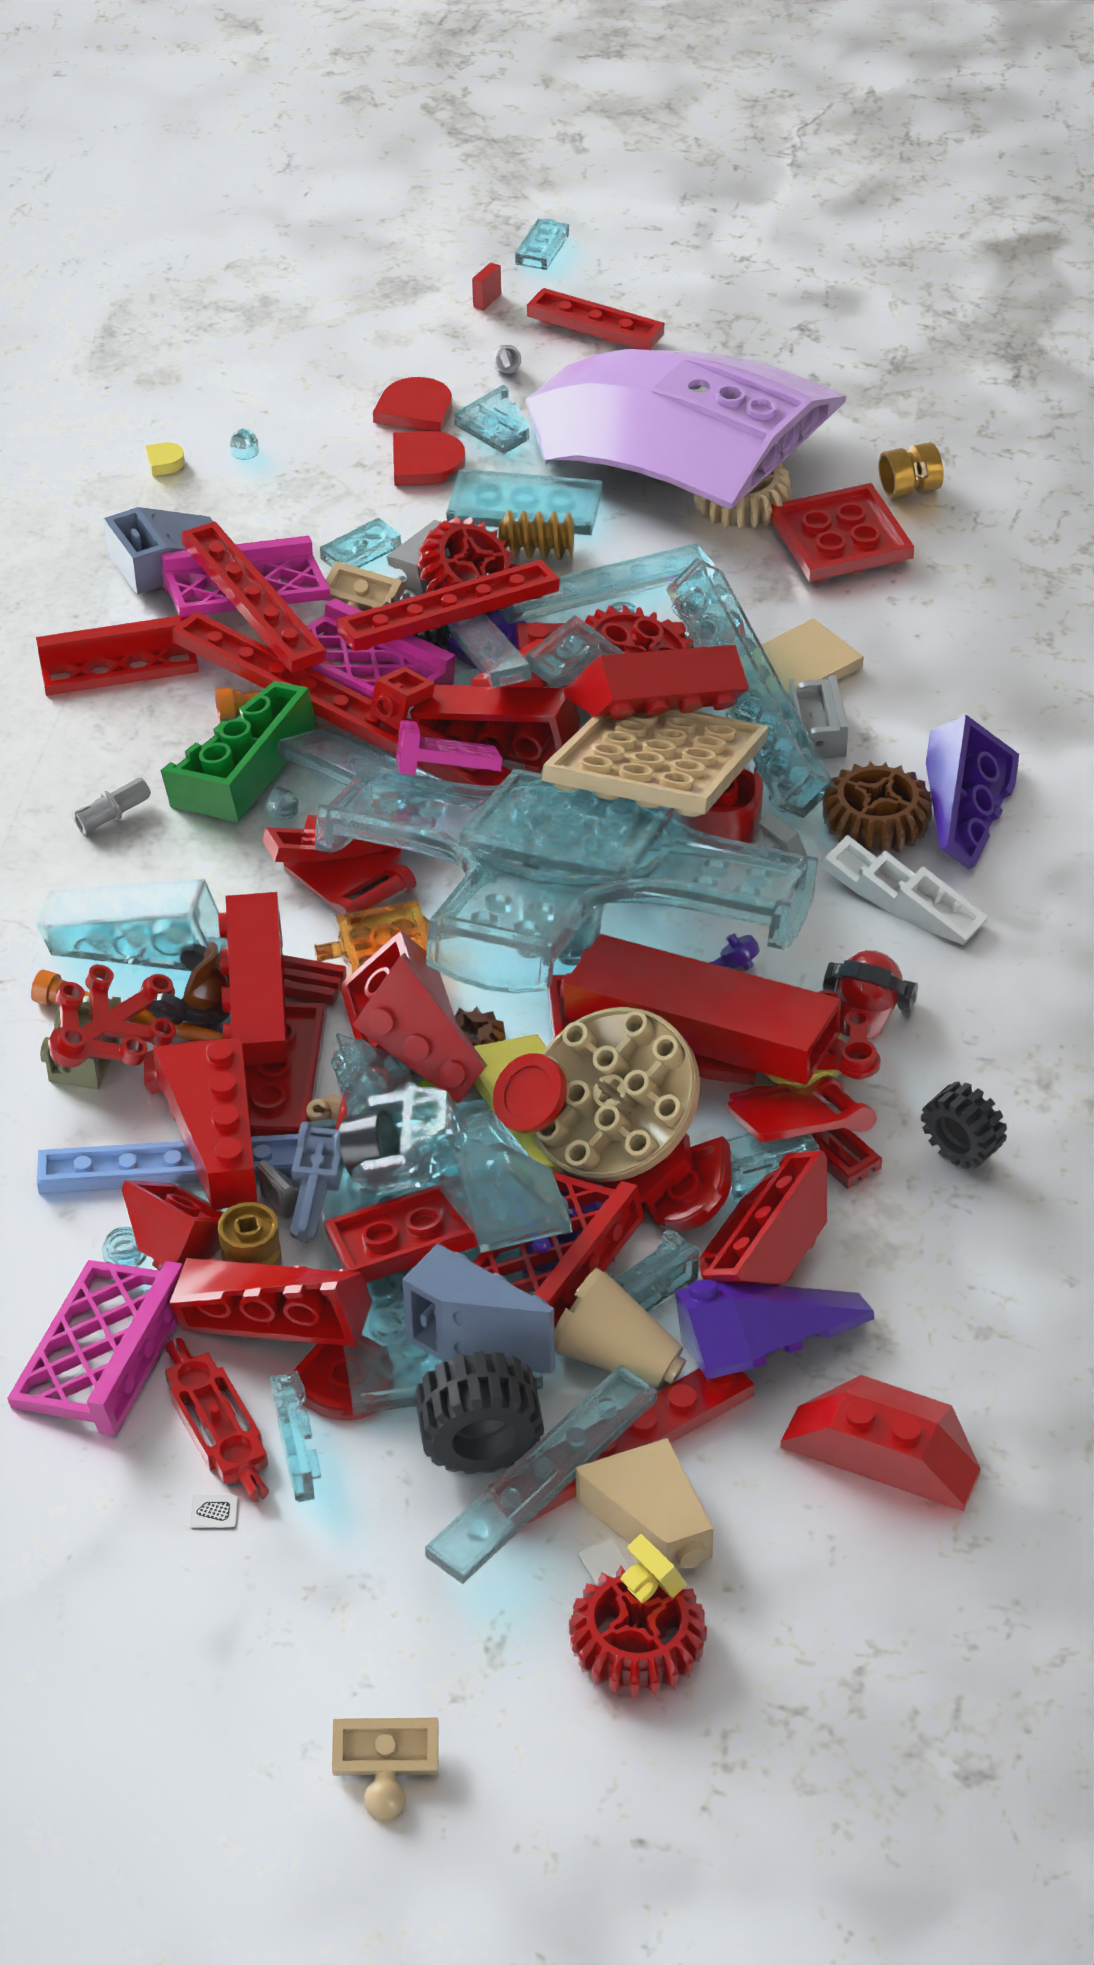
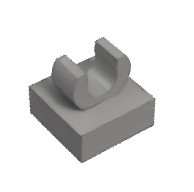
M769 812L758 822L764 836L757 841L754 848L762 854L759 860L770 869L777 866L783 857L796 866L807 855L798 832L773 813Z

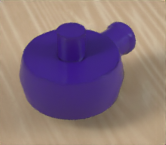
M733 933L726 938L729 944L721 950L720 957L709 962L730 969L743 966L744 970L747 971L754 966L751 960L760 952L758 942L752 935L738 938Z

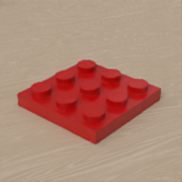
M872 483L782 502L781 506L771 505L772 518L770 520L809 582L914 558V545Z

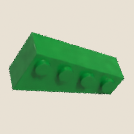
M273 681L239 708L240 716L227 722L223 720L213 728L214 736L203 745L195 742L185 750L186 758L176 765L170 762L160 771L170 807L240 822L317 726L309 689L307 687Z

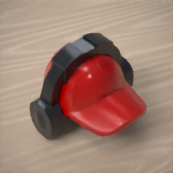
M865 950L858 952L848 960H844V963L829 962L824 976L823 990L834 991L841 999L840 1033L845 1036L847 1035L844 1032V1017L848 1012L862 1010L870 1015L871 1023L870 1033L867 1035L868 1040L874 1039L881 1034L896 1004L899 1010L912 1012L917 999L918 983L907 980L903 981L899 966L888 955L876 950Z

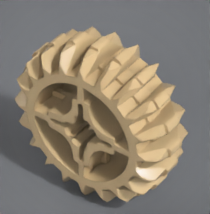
M781 462L732 510L694 494L696 509L701 510L702 517L711 518L712 524L722 522L725 528L731 525L738 526L739 530L742 526H750L752 529H755L757 524L768 526L772 518L771 505L774 504L780 507L783 504L782 502L789 501L791 497L792 485H790L789 471L783 468Z

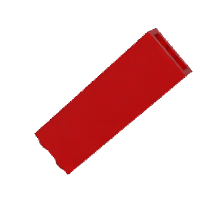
M600 934L592 946L583 951L579 963L571 973H567L564 976L560 987V996L564 998V1011L567 1018L579 1020L586 1015L609 1008L629 1007L642 1009L658 1015L669 1022L687 1041L694 1054L804 1085L808 1084L840 1034V998Z

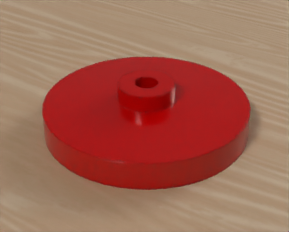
M539 1053L524 1054L511 1061L500 1073L493 1090V1108L498 1120L507 1128L521 1134L535 1133L550 1125L559 1115L566 1100L567 1080L563 1069L557 1062Z

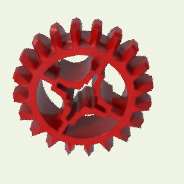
M456 516L449 522L444 520L436 528L430 530L419 548L418 554L420 558L416 567L423 570L420 573L419 580L429 582L427 592H431L516 567L517 565L512 563L515 553L506 551L508 540L500 541L497 538L498 529L490 532L486 530L485 521L475 525L471 517L462 522ZM447 548L450 552L449 559L445 557V549Z
M620 1565L615 1578L601 1572L598 1578V1586L586 1583L583 1590V1598H576L573 1605V1615H571L569 1620L570 1648L573 1656L578 1657V1665L581 1671H592V1679L595 1685L609 1680L610 1689L613 1694L622 1686L630 1687V1692L634 1698L639 1693L640 1688L648 1687L652 1694L656 1696L660 1690L661 1683L675 1689L676 1684L679 1682V1675L690 1678L691 1672L694 1670V1663L700 1662V1658L703 1656L704 1641L707 1640L705 1612L702 1604L696 1603L697 1596L694 1594L693 1588L682 1589L672 1599L658 1585L655 1593L647 1601L641 1603L621 1581L620 1578L626 1571ZM610 1616H613L615 1620L609 1623V1629L599 1633L598 1629L602 1623ZM675 1627L678 1632L670 1642L663 1645L661 1639L666 1637L668 1630Z

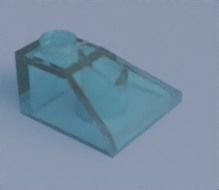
M502 1143L479 1145L469 1150L455 1153L462 1197L480 1253L572 1232V1224L551 1168Z

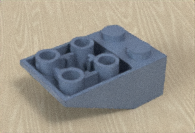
M136 507L104 518L108 554L137 594L153 591L163 586L161 553L187 550L182 544V531L214 521L210 516Z
M438 1243L402 1279L406 1340L446 1362L453 1360L454 1356L461 1354L467 1356L480 1351H484L485 1354L500 1352L504 1353L506 1358L514 1356L520 1359L521 1364H527L532 1372L551 1374L555 1370L554 1308L549 1306L541 1297L522 1291L510 1284L503 1276L488 1272L472 1263L462 1253L452 1252Z

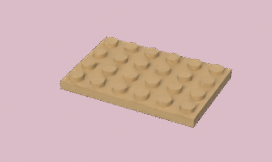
M669 710L653 717L646 716V713H636L619 720H613L611 716H593L543 765L541 781L554 783L557 789L563 791L583 789L595 792V795L602 799L614 800L622 797L635 800L637 805L645 808L665 806L675 808L678 814L695 817L701 814L705 815L767 742L769 726L697 711L682 714L680 710Z

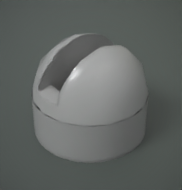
M500 345L493 351L491 362L497 371L513 373L520 367L521 354L512 345ZM500 354H502L504 361L508 365L507 367H504Z

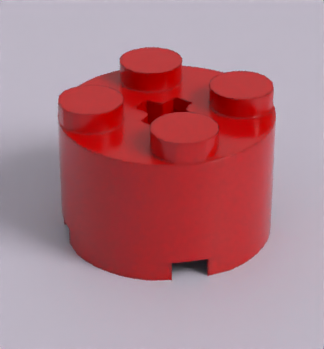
M743 769L705 815L701 814L690 817L680 814L681 828L689 837V844L697 849H706L708 847L717 849L733 847L745 849L753 844L754 837L761 828L758 822L762 819L763 781L756 770H754L753 774Z

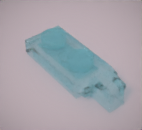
M297 1371L270 1376V1388L295 1501L300 1503L314 1500L313 1480L321 1478V1470L316 1449L307 1451L305 1440L312 1439L307 1410L298 1412V1409L306 1401L305 1387Z

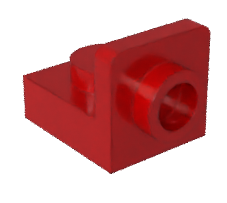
M405 666L376 679L370 714L390 726L400 729V721L407 720L410 707L433 697L436 683Z

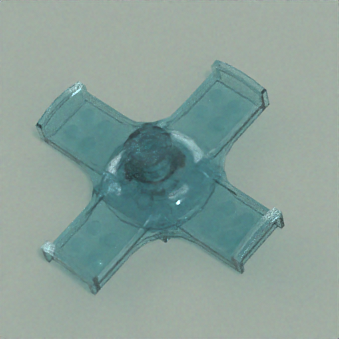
M359 763L356 766V777L329 805L320 804L317 807L315 850L329 853L342 850L354 838L415 851L462 867L465 877L429 920L426 965L456 981L484 990L507 993L547 991L552 984L553 966L557 958L562 964L575 966L579 963L583 951L586 948H590L601 933L602 913L606 903H638L669 906L768 926L767 946L785 950L797 938L814 898L819 860L817 857L713 836L691 829L673 818L674 808L665 806L645 808L637 805L635 800L622 797L614 800L602 799L597 797L595 792L583 789L563 791L557 789L554 783L541 781L542 774L515 768L501 785L480 786L449 782L420 775L399 774L396 770Z

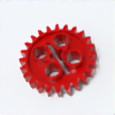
M610 605L606 613L597 609L594 616L588 615L577 634L574 649L579 651L576 660L584 662L582 671H584L599 655L687 649L691 647L693 641L692 639L680 638L683 629L672 630L669 628L671 620L657 621V613L655 612L651 613L648 617L644 615L641 607H638L635 613H631L626 605H622L620 612Z

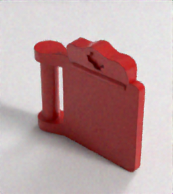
M400 847L350 858L317 862H283L284 870L328 905L348 926L359 922L361 914L400 891L407 893L417 885L412 871L407 866L399 864L401 862ZM386 875L389 877L388 880L377 885L376 887L372 888L371 890L367 891L366 893L362 894L356 899H348L349 897L360 892L361 890L365 889L366 887L370 886L371 884L375 883L376 881L380 880Z
M830 1075L823 1076L808 1087L801 1089L785 1083L772 1086H754L744 1091L730 1093L729 1102L726 1103L727 1112L760 1142L839 1128H846L860 1133L867 1132L875 1125L877 1119L876 1112L869 1105L862 1102L857 1103L844 1092L843 1084ZM832 1104L841 1113L837 1115L827 1105Z

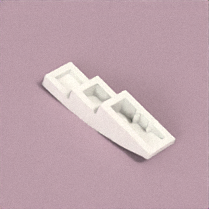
M848 835L824 857L820 868L852 891L890 914L927 932L962 945L988 919L986 914L924 866L914 873L887 851H884L877 858Z

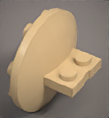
M629 1007L600 1010L568 1024L542 1053L557 1062L563 1069L567 1080V1095L563 1108L556 1119L546 1128L532 1134L544 1154L565 1172L575 1177L595 1182L628 1179L660 1163L677 1147L688 1131L695 1116L699 1100V1070L693 1051L687 1041L669 1022L660 1016L642 1009Z

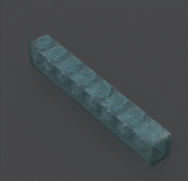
M695 558L666 588L673 603L671 608L676 616L682 620L686 628L685 636L687 639H692V644L695 648L736 645L749 689L736 699L737 703L727 709L726 716L727 718L769 726L767 742L752 758L756 765L754 770L760 774L770 793L768 796L769 801L778 811L782 813L789 812L804 818L823 800L826 789L836 785L723 571Z

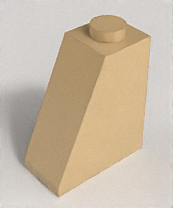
M668 1438L576 1467V1497L580 1505L629 1544L642 1534L676 1569L692 1568L701 1564L704 1560L712 1558L714 1528Z

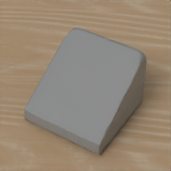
M265 1160L258 1163L261 1195L284 1218L289 1219L293 1217L300 1188L294 1187L293 1181L283 1172Z

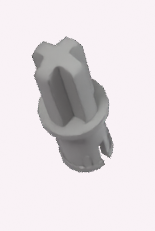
M137 778L111 793L104 791L101 793V798L72 812L74 823L79 831L86 835L112 819L118 821L122 818L123 812L150 797V788L143 778Z

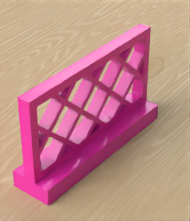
M309 535L236 544L287 604L330 599V589L313 556L312 541ZM188 550L161 553L163 588L166 594L170 593L180 618L189 617L195 611L203 615L238 611ZM285 579V580H288V581H290V582H289V583H285V582H281V581H278V580ZM305 585L311 588H302V586ZM210 588V589H213V590H216V591H214V592H209V591H206V590H204V589ZM191 599L198 600V602L187 603Z
M334 598L325 604V615L306 626L325 648H340V650H326L327 661L343 662V665H329L323 662L308 668L370 699L373 697L376 679L404 666L435 682V685H454L456 655L414 635L373 646L367 650L354 652L338 634L337 619L362 611ZM350 662H370V665H350ZM356 677H373V679H358Z
M400 721L396 754L399 774L416 776L417 761L501 771L502 757L494 745L422 737L417 722Z
M88 1260L7 1397L10 1407L94 1422L98 1433L116 1436L178 1324L170 1306V1300L182 1272L183 1264L165 1261L161 1270H153ZM96 1277L113 1279L115 1282L90 1294L89 1288ZM143 1284L152 1285L148 1293L133 1300L130 1299L127 1293ZM122 1295L125 1304L100 1314L97 1308L98 1305ZM92 1309L95 1315L94 1318L75 1327H69L68 1324L72 1317ZM131 1315L133 1316V1320L128 1328L111 1335L107 1326ZM102 1329L106 1338L80 1349L77 1340ZM70 1343L75 1350L74 1353L49 1363L48 1359L53 1351ZM113 1350L114 1353L107 1364L91 1371L87 1361ZM82 1364L86 1372L85 1374L60 1385L56 1377L57 1375ZM50 1378L55 1388L37 1396L28 1394L33 1386ZM90 1386L94 1388L86 1401L87 1404L67 1400L68 1396Z

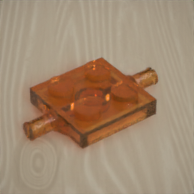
M416 900L336 915L339 933L338 941L314 944L316 961L342 957L343 961L349 966L352 975L399 931H402L436 959L433 948L434 940L458 937V929L455 919L431 924L422 914L419 902Z

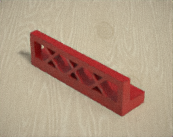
M178 615L36 637L46 696L198 673L199 666L196 654L172 642V629L188 617L180 618ZM186 654L188 656V660L172 662L168 660L172 656ZM143 661L148 663L145 667L134 668L130 666L133 662ZM106 667L109 669L106 673L96 674L91 672L95 668ZM61 673L71 675L67 679L51 681L50 675Z

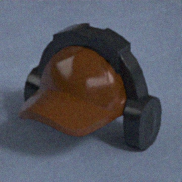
M209 941L207 948L197 943L185 945L179 960L186 969L192 972L187 981L183 998L180 999L167 993L156 995L150 1008L154 1017L168 1019L174 1025H179L183 1021L218 1025L229 1017L230 1012H223L221 992L222 986H229V975H222L221 966L216 963L218 946L215 942Z

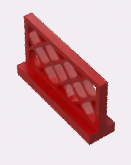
M546 1170L521 1201V1205L531 1221L539 1218L544 1219L546 1226L539 1227L537 1230L541 1236L551 1239L553 1247L544 1254H538L537 1252L527 1254L525 1246L532 1244L533 1239L528 1231L488 1243L473 1263L492 1274L495 1273L501 1276L527 1269L530 1278L510 1284L526 1293L534 1291V1295L541 1297L549 1306L554 1308L555 1330L565 1309L570 1310L578 1298L574 1294L587 1276L595 1268L604 1272L645 1219L637 1185L621 1181L614 1190ZM551 1188L569 1194V1196L546 1203L543 1202L544 1197ZM596 1201L604 1203L599 1210L583 1214L580 1206ZM574 1208L576 1217L551 1223L549 1215ZM582 1229V1233L576 1240L559 1245L557 1236ZM517 1248L520 1249L521 1257L496 1264L495 1259L500 1253ZM555 1260L559 1261L552 1271L535 1276L532 1267Z

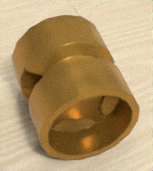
M928 442L909 447L908 452L903 448L880 453L878 460L879 477L882 488L888 498L892 499L910 495L914 489L921 493L942 487L944 478L943 464L938 448L934 443Z
M246 1202L234 1205L222 1214L218 1222L222 1261L239 1263L261 1262L266 1265L282 1266L278 1218L272 1209L264 1204Z

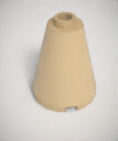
M595 1268L574 1294L578 1298L570 1310L565 1309L554 1330L555 1352L558 1355L660 1388L665 1381L670 1384L675 1382L687 1361L680 1357L683 1346L606 1272L604 1273L600 1269Z

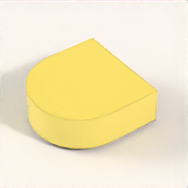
M164 442L145 446L152 477L173 474L181 470L185 465L184 450L178 444Z

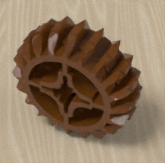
M869 761L866 767L854 764L851 771L841 769L838 777L831 778L830 784L825 789V794H823L822 817L824 818V824L828 827L829 834L837 836L838 843L848 835L869 852L880 850L883 853L888 849H894L901 853L904 845L914 847L917 839L924 838L929 822L932 819L931 792L927 791L925 781L917 780L916 772L904 773L902 765L891 768L885 762L882 766H875L871 761Z

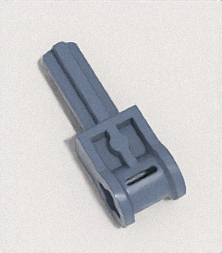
M311 1122L301 1123L291 1171L294 1187H300L290 1228L291 1237L299 1239L301 1243H308L309 1240H314L317 1237L327 1190L339 1191L345 1166L340 1148V1127L338 1130L312 1127Z

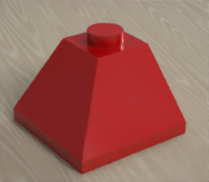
M124 1181L121 1189L138 1251L154 1259L152 1262L154 1268L161 1270L165 1261L182 1263L184 1266L187 1258L206 1260L212 1258L221 1249L218 1222L224 1213L219 1209L212 1210L209 1203L174 1183Z

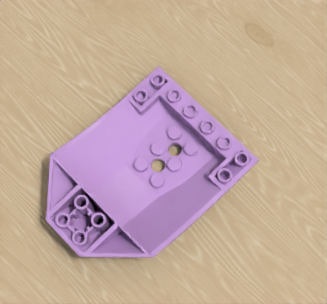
M624 349L596 354L565 366L527 399V407L545 465L551 460H569L603 464L630 470L671 483L732 510L846 402V395L785 370L733 356L696 351ZM702 386L709 389L705 392H694L690 390L699 389Z

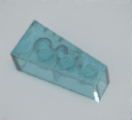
M205 879L51 890L36 924L51 956L190 971L179 960L186 944L197 943L207 948L209 941L215 942L218 946L216 958L218 965H220V949H228L227 938L220 939L219 910Z

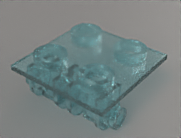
M340 1033L335 1035L339 1049L334 1052L331 1065L335 1071L341 1095L345 1099L348 1115L374 1111L379 1106L423 1124L428 1122L421 1104V1096L416 1090L410 1073V1067L392 1054L371 1046L365 1040L353 1039Z

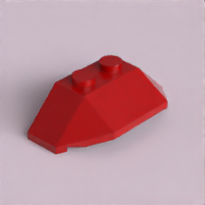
M823 1150L787 1153L778 1162L780 1167L764 1176L738 1202L698 1259L701 1276L704 1280L781 1285L792 1278L796 1267L807 1251L813 1247L817 1236L827 1223V1157Z
M859 1375L799 1405L780 1441V1448L961 1511L965 1510L981 1471L952 1405L864 1375Z

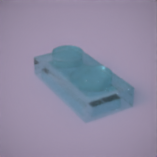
M538 218L515 252V265L547 271L569 237V224L560 223L553 219Z
M377 518L321 546L320 558L330 567H333L335 561L360 568L399 547L402 544L401 534L383 520Z

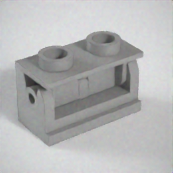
M836 675L828 676V679L803 681L797 685V689L795 688L793 678L789 679V695H782V712L784 719L790 718L787 725L788 741L790 745L796 744L799 760L846 757L848 723Z

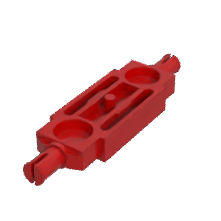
M175 1338L176 1346L173 1340H170L166 1344L165 1350L175 1365L165 1369L166 1382L170 1387L171 1401L210 1471L216 1469L224 1484L241 1482L252 1502L259 1501L258 1494L261 1500H263L269 1494V1489L259 1475L268 1466L267 1453L262 1444V1435L223 1367L217 1368L209 1352L193 1357L182 1338ZM220 1391H223V1392L226 1393V1395L228 1396L230 1402L232 1403L234 1409L236 1410L238 1416L240 1417V1419H241V1421L243 1422V1424H244L245 1428L247 1429V1431H243V1430H242V1428L240 1427L238 1421H237L236 1418H235V1416H236L235 1411L233 1410V1408H232L231 1404L229 1403L227 1397H226V1396L223 1397V1395H222V1393H221ZM185 1406L191 1407L212 1446L206 1444Z

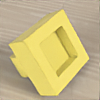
M642 1534L626 1547L637 1564L631 1566L620 1579L641 1603L647 1601L655 1593L658 1585L672 1599L687 1585L676 1567Z

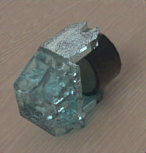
M408 1082L404 1091L369 1097L359 1105L358 1114L343 1118L340 1126V1148L345 1168L352 1180L359 1183L360 1192L382 1194L420 1187L465 1160L467 1122L447 1091L432 1087L420 1088L415 1083ZM397 1127H402L401 1145Z

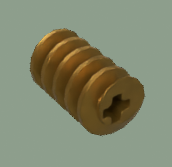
M507 510L504 519L499 521L498 539L500 541L508 540L507 547H509L510 552L515 553L514 558L518 557L521 547H524L527 558H532L536 548H539L542 559H547L550 550L554 549L556 558L561 560L566 549H568L573 560L575 525L571 513H566L563 522L559 523L556 512H552L548 522H544L541 511H537L533 522H530L526 511H522L518 521H515L512 511Z

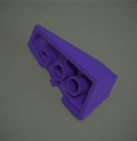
M965 714L930 730L925 764L940 849L961 865L970 869L975 867L990 837L989 828L992 822L999 819L1003 812V809L1000 807L1003 800L1010 796L1015 788L1020 754Z
M698 1280L691 1283L688 1288L675 1290L681 1342L707 1379L757 1368L767 1364L766 1354L784 1348V1351L791 1354L803 1349L802 1341L805 1338L813 1335L830 1338L875 1319L874 1310L857 1292L755 1283L717 1282L713 1280Z

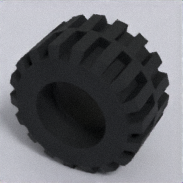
M484 1351L474 1352L472 1355L467 1356L463 1354L454 1356L453 1360L449 1362L442 1361L437 1364L435 1371H428L422 1377L423 1383L417 1385L415 1401L423 1450L427 1457H431L432 1463L437 1466H445L448 1471H464V1474H475L476 1472H495L496 1469L502 1467L506 1469L515 1465V1461L527 1458L531 1454L530 1450L538 1447L541 1442L540 1437L544 1435V1425L535 1376L532 1375V1370L527 1364L522 1365L521 1360L514 1356L506 1358L504 1353L493 1352L492 1354H485Z

